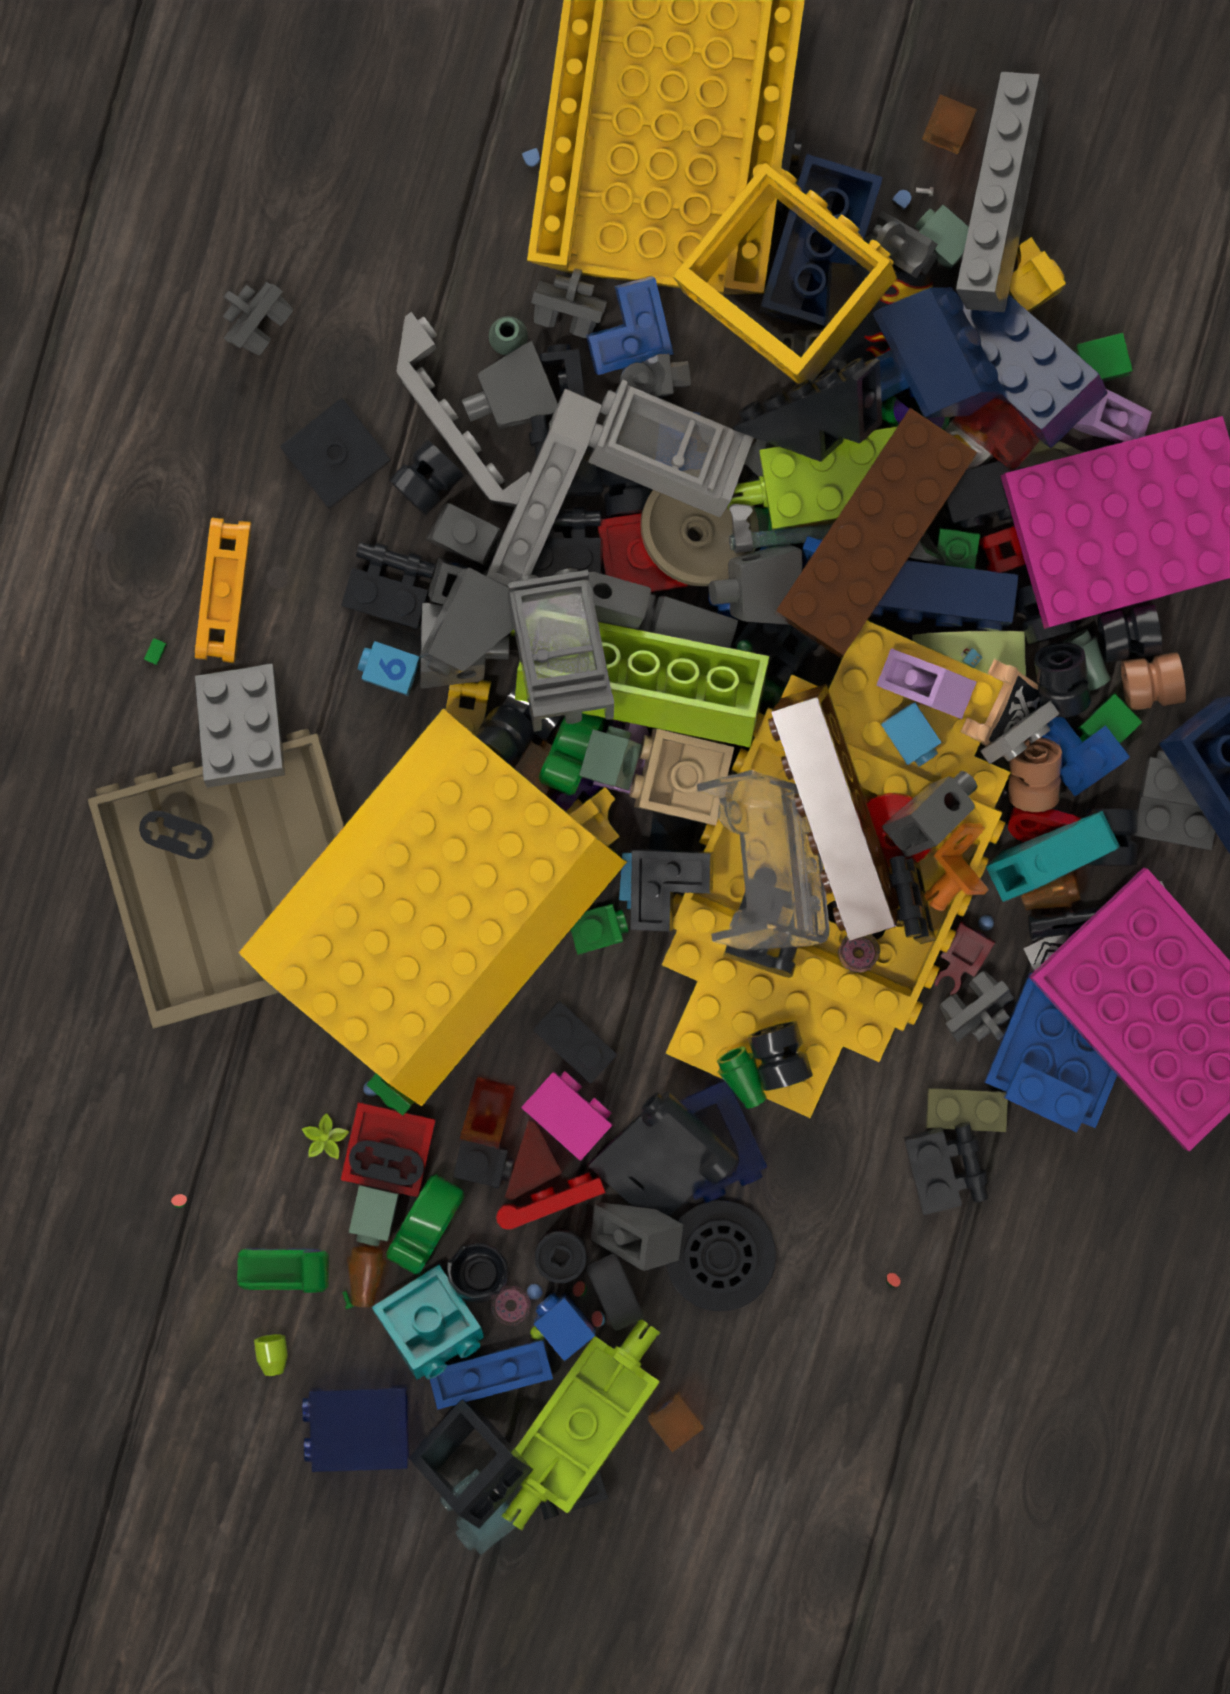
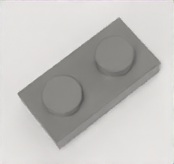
M1049 701L1017 722L983 748L981 753L989 764L1002 756L1007 761H1010L1027 749L1024 743L1026 739L1033 743L1048 733L1051 729L1047 723L1058 716L1059 712L1052 702Z

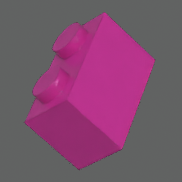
M553 1071L521 1108L581 1161L613 1125L607 1119L612 1113L596 1098H593L590 1103L578 1093L582 1086L566 1071L561 1076Z

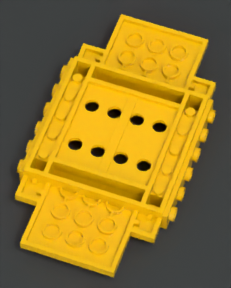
M866 621L844 654L828 689L866 802L886 793H901L914 798L925 787L948 776L954 778L960 771L967 772L974 778L978 786L977 790L969 796L975 808L937 846L932 847L927 856L918 863H920L925 891H927L945 873L943 866L933 855L962 824H982L985 830L961 855L977 876L981 878L989 860L983 856L989 842L997 843L1005 825V822L999 820L1002 812L995 809V806L1011 772L974 756L980 742L963 734L961 729L967 717L980 724L986 723L1004 682L872 622ZM891 648L976 681L962 719L876 686ZM791 674L781 698L818 686ZM913 702L916 703L942 742L935 747L939 754L919 767L915 761L909 765L905 763L880 725ZM768 707L765 715L758 713L753 734L754 740L749 751L741 748L732 770L737 772L738 775L732 787L725 785L720 806L722 811L717 824H707L699 843L706 845L704 852H714L713 892L710 894L685 893L684 896L676 893L674 897L673 929L677 931L662 962V966L692 978L697 983L669 1043L666 1054L722 1078L718 1073L720 1067L717 1060L723 1054L741 1046H744L748 1053H752L748 1035L770 1026L797 1021L803 1040L799 1051L807 1054L813 1076L787 1087L769 1091L764 1090L768 1100L811 1118L843 1046L880 1062L894 1029L897 1028L904 1031L907 1023L915 1024L923 1006V1003L917 1001L923 987L928 989L932 987L940 968L935 966L934 962L940 950L947 953L956 931L950 929L956 914L964 916L972 895H967L961 890L944 911H938L929 904L934 899L933 897L928 901L936 941L920 944L913 937L906 938L904 925L898 921L895 927L885 930L884 934L878 939L861 937L869 941L875 951V958L870 967L860 971L847 967L842 961L840 950L848 936L846 930L839 931L837 924L829 921L826 917V907L830 902L835 901L833 892L827 894L824 889L820 871L824 870L820 854L814 856L811 851L807 833L812 832L808 819L807 817L794 819L787 814L785 809L788 799L795 794H799L794 778L788 780L784 772L781 757L786 754L781 740L776 742L771 734L768 719L773 717L771 713L773 709ZM968 834L962 837L955 845L962 842ZM761 868L771 869L775 873L777 878L775 888L790 893V890L795 885L804 884L812 890V899L817 902L814 914L808 916L793 961L796 964L793 977L790 978L723 956L749 879L753 880L755 872ZM782 907L767 955L778 957L793 914L792 910ZM857 951L855 953L856 958H860L862 956V951ZM755 1058L756 1065L758 1068L762 1064L761 1060Z

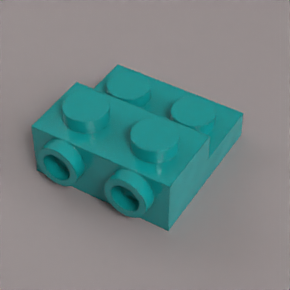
M440 1265L372 1307L374 1314L417 1380L424 1375L427 1379L437 1377L447 1368L446 1361L457 1354L461 1358L470 1356L480 1347L479 1340L484 1338L480 1325L462 1298L450 1286L448 1277Z

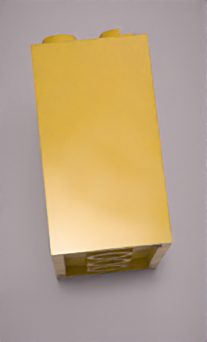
M764 163L673 275V278L684 294L793 381L799 384L809 379L812 383L897 279L892 267L894 261L889 257L891 254L874 239L869 244L865 242L858 233L860 229L844 215L841 214L838 219L832 216L831 211L827 209L828 204L815 192L809 190L807 194H804L801 191L802 189L796 184L797 179L780 166L774 170ZM775 198L870 272L802 357H799L707 283Z

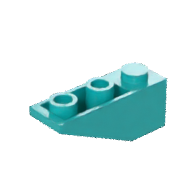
M1103 811L1001 851L986 866V869L1004 902L1037 889L1118 849L1120 846Z

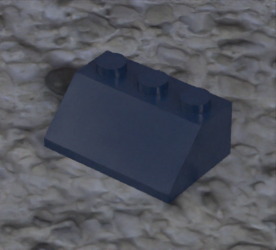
M952 287L928 288L882 307L873 313L925 418L970 416L1004 391L998 380V371L988 360L981 346V338L968 321L963 311V302L958 294L953 291Z

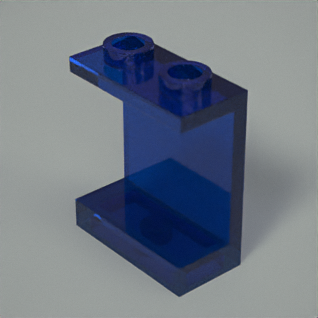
M391 1385L387 1389L328 1391L312 1388L309 1391V1398H303V1422H310L311 1438H304V1461L311 1462L312 1472L408 1469L410 1463L407 1385Z

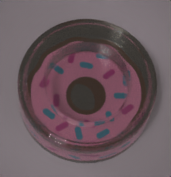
M871 934L850 941L846 935L838 948V957L841 964L849 971L855 973L870 970L880 954L879 944Z
M505 1286L500 1294L493 1298L491 1302V1311L494 1318L505 1326H516L523 1323L531 1309V1301L528 1294L517 1286Z

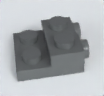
M1158 751L1157 758H1146L1137 806V832L1132 836L1212 850L1215 830L1163 751Z

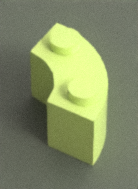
M964 631L912 635L914 642L963 664L966 663L962 661V652L966 648L969 650L973 648L983 657L975 666V669L988 674L993 660L996 659L1005 665L1016 667L1021 674L1026 676L1025 632Z

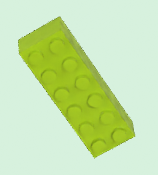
M536 610L533 613L528 629L532 654H537L540 649H545L549 652L591 645L586 619L542 610ZM598 622L611 692L614 699L613 720L751 747L765 687L769 656ZM592 652L550 658L544 663L534 661L537 680L596 670ZM519 662L515 700L528 702L521 662ZM604 709L582 712L583 714L605 718Z

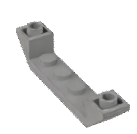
M410 312L405 316L396 371L398 377L490 503L516 507L530 473L527 472L506 489H501L500 485L505 480L492 463L485 466L479 459L477 453L482 449L469 431L463 434L460 433L453 421L458 419L457 414L445 398L438 402L430 392V389L435 385L424 369L420 367L416 371L414 370L413 366L436 350L432 339L437 334L424 316L417 320L414 314Z
M564 389L549 423L550 430L491 564L488 570L484 571L483 575L508 587V583L515 582L519 577L531 575L587 449L602 406L601 404L568 389Z

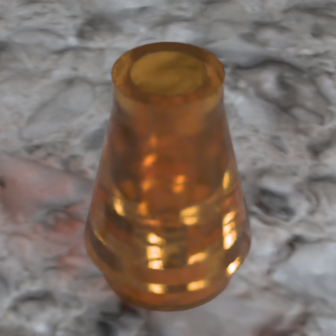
M1074 871L1021 895L1026 911L1039 908L1073 906L1072 902L1081 900Z
M367 1246L353 1247L351 1249V1256L347 1257L351 1288V1304L353 1306L373 1307L375 1305L376 1293L386 1264V1260L383 1259V1250Z

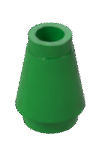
M741 1046L726 1052L717 1060L720 1067L718 1070L719 1075L747 1109L756 1107L767 1099L753 1053H748L746 1048Z

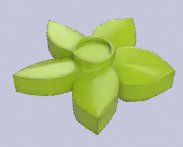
M327 1113L321 1118L319 1129L312 1126L302 1128L305 1136L314 1141L309 1147V1158L318 1156L325 1150L330 1157L339 1159V1148L335 1142L344 1140L349 1131L342 1128H334L332 1130V1120Z

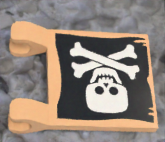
M996 659L993 660L988 674L1004 682L987 721L985 724H980L967 717L961 729L963 734L985 746L989 745L1025 716L1041 707L1038 684L1021 674L1016 667L1005 665Z

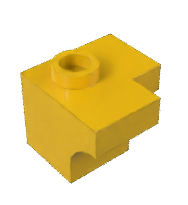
M1032 237L1018 246L1016 255L1018 266L1017 270L1012 274L1009 295L1029 313L1059 294L1066 285L1063 280L1065 279L1057 263L1053 259L1050 260L1045 251H1040Z
M606 787L584 804L577 799L566 811V813L607 846L620 837L608 820V811L615 798Z

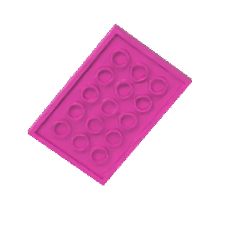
M1223 416L1001 475L1044 629L1230 579V439Z
M1142 868L1041 964L1029 978L1182 1148L1190 1151L1230 1113V960L1147 868Z

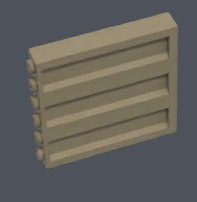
M304 729L286 735L288 742L282 743L285 775L207 788L203 778V766L196 768L195 762H189L172 767L173 775L158 779L155 772L134 778L135 786L121 790L118 783L95 790L97 796L88 799L153 1029L280 993L238 952L345 826L319 734L310 735L309 729ZM152 811H163L207 827L212 832L214 848L207 857L195 860L151 846L140 835V822L146 814ZM159 817L156 823L149 822L147 828L153 832L152 839L157 840L160 835L173 838L175 830L166 828L163 825L164 819L162 817ZM196 830L194 836L181 833L179 837L180 841L190 844L189 851L191 853H195L197 848L204 849L207 842L201 839L202 832Z

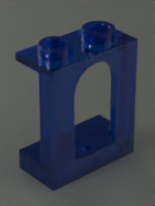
M724 1080L679 1100L692 1113L717 1103L739 1153V1163L735 1171L716 1184H711L709 1181L704 1183L693 1193L695 1200L703 1197L705 1203L727 1194L724 1187L739 1180L741 1186H745L763 1177L760 1170L767 1168V1164L734 1092Z

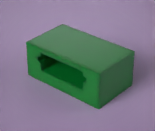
M153 638L144 660L158 665L167 644Z

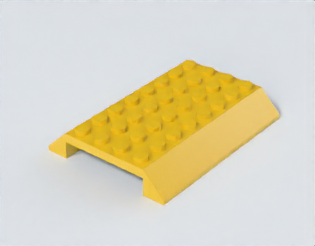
M563 0L527 261L573 274L574 268L583 270L582 275L630 282L653 276L656 278V283L659 286L680 288L673 275L764 163L774 170L778 166H782L805 0ZM777 198L773 200L708 280L707 283L720 294H764Z
M443 708L238 953L270 985L388 1084L422 1106L627 862L585 829Z

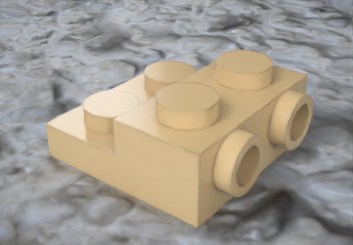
M652 729L651 736L644 735L641 742L642 749L639 758L645 760L642 775H634L630 788V797L636 799L634 807L716 825L734 747L661 729Z

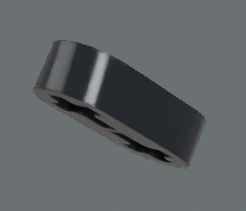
M152 811L146 814L140 822V835L151 846L195 860L207 857L214 848L212 832L207 827L163 811ZM159 817H162L164 819L163 825L166 828L175 830L173 838L160 835L157 840L152 839L153 832L147 829L149 822L156 823ZM196 830L202 832L201 839L207 841L204 849L197 848L195 853H191L189 851L190 844L179 840L180 834L184 833L194 836Z
M363 1140L352 1147L349 1154L351 1168L356 1173L399 1185H410L419 1180L424 1172L422 1157L418 1152L409 1148L375 1140ZM366 1146L373 1148L374 1156L385 1158L384 1165L371 1163L368 1169L362 1168V1161L356 1159L357 1152H364ZM405 1156L412 1157L411 1163L417 1166V1172H410L407 1178L400 1177L401 1170L388 1166L389 1161L401 1162Z

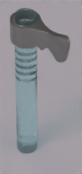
M731 504L729 510L732 515V534L729 535L730 549L734 550L735 553L752 551L753 548H758L759 546L804 543L807 536L823 540L834 523L782 530L777 529L776 531L751 532L749 529L750 524L746 519L752 513V507L746 504Z

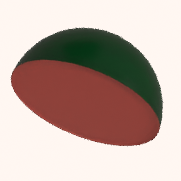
M889 1273L886 1276L888 1286L895 1288L900 1285V1278L896 1274Z

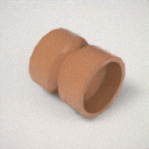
M1177 652L1156 655L1152 663H1148L1144 657L1121 661L1123 691L1126 705L1131 711L1151 708L1153 701L1157 700L1162 706L1185 703L1184 673Z
M1039 738L1033 743L1026 739L1024 743L1027 749L1010 760L1009 769L1011 774L1009 777L1008 798L1011 804L1021 810L1030 812L1046 811L1055 807L1060 799L1061 780L1059 776L1062 767V750L1057 743L1047 738Z

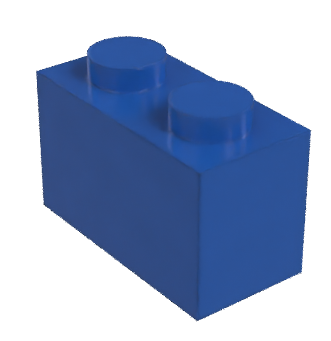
M566 1292L560 1297L552 1293L536 1307L535 1311L538 1315L535 1317L534 1325L564 1361L596 1334V1328Z

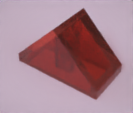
M996 398L989 401L970 416H956L952 421L955 426L1012 471L1019 467L1040 441L1012 404Z
M477 1077L460 1139L499 1149L515 1087Z
M528 1120L505 1198L513 1200L563 1172L536 1121Z

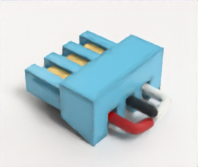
M966 648L961 654L963 657L962 661L972 668H975L983 658L973 648L970 650Z

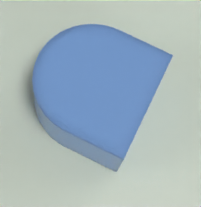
M537 148L522 153L527 166L535 167L539 164L540 156Z
M900 190L892 201L905 210L911 201V195L906 190Z

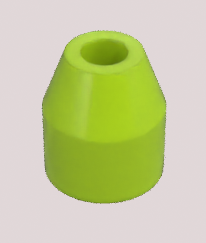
M272 1334L256 1338L254 1340L256 1360L264 1375L275 1376L284 1373L288 1358L285 1335Z

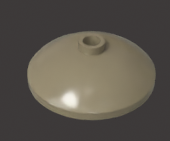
M686 470L682 472L698 478L701 470ZM653 490L644 504L640 528L645 549L660 570L671 578L685 584L709 586L711 581L729 579L728 562L730 559L755 552L759 536L758 519L752 505V513L746 521L750 524L749 529L752 534L753 550L735 553L732 544V515L728 508L725 509L721 517H717ZM739 494V495H733L732 498H733V497H739V496H742V495H741V494ZM688 531H695L699 535L700 540L692 541L688 537Z

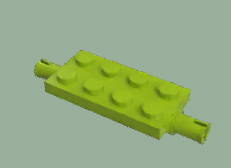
M897 427L874 430L860 444L843 438L844 442L822 462L781 447L759 450L762 476H759V480L737 484L733 495L741 494L742 496L733 497L727 508L729 510L731 504H746L750 506L763 504L764 507H768L772 530L835 520Z
M644 1320L637 1321L620 1348L616 1346L613 1349L594 1336L515 1448L531 1466L533 1471L520 1484L522 1488L501 1516L511 1522L521 1509L520 1514L512 1523L520 1530L524 1529L525 1524L541 1501L546 1502L549 1500L566 1513H570L660 1384V1381L640 1368L642 1365L639 1362L654 1339L660 1334L658 1330L650 1326L643 1338L640 1339L648 1327V1323Z

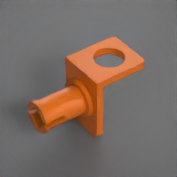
M962 824L933 855L945 870V873L935 884L924 893L926 901H929L932 897L934 898L929 903L934 909L944 911L961 890L967 895H985L989 890L961 856L985 830L982 824ZM968 834L962 842L955 845L962 837Z

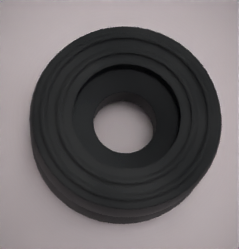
M615 1254L606 1256L602 1260L591 1263L586 1267L589 1278L615 1331L644 1318L640 1304Z

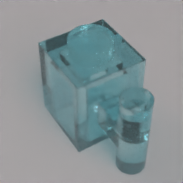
M476 1469L454 1487L456 1492L460 1495L480 1472ZM441 1497L439 1499L448 1511H451V1506ZM504 1502L480 1529L465 1519L458 1517L456 1524L460 1529L455 1533L469 1551L475 1547L481 1555L516 1527L512 1523L517 1516L511 1522L501 1516L508 1508V1505Z

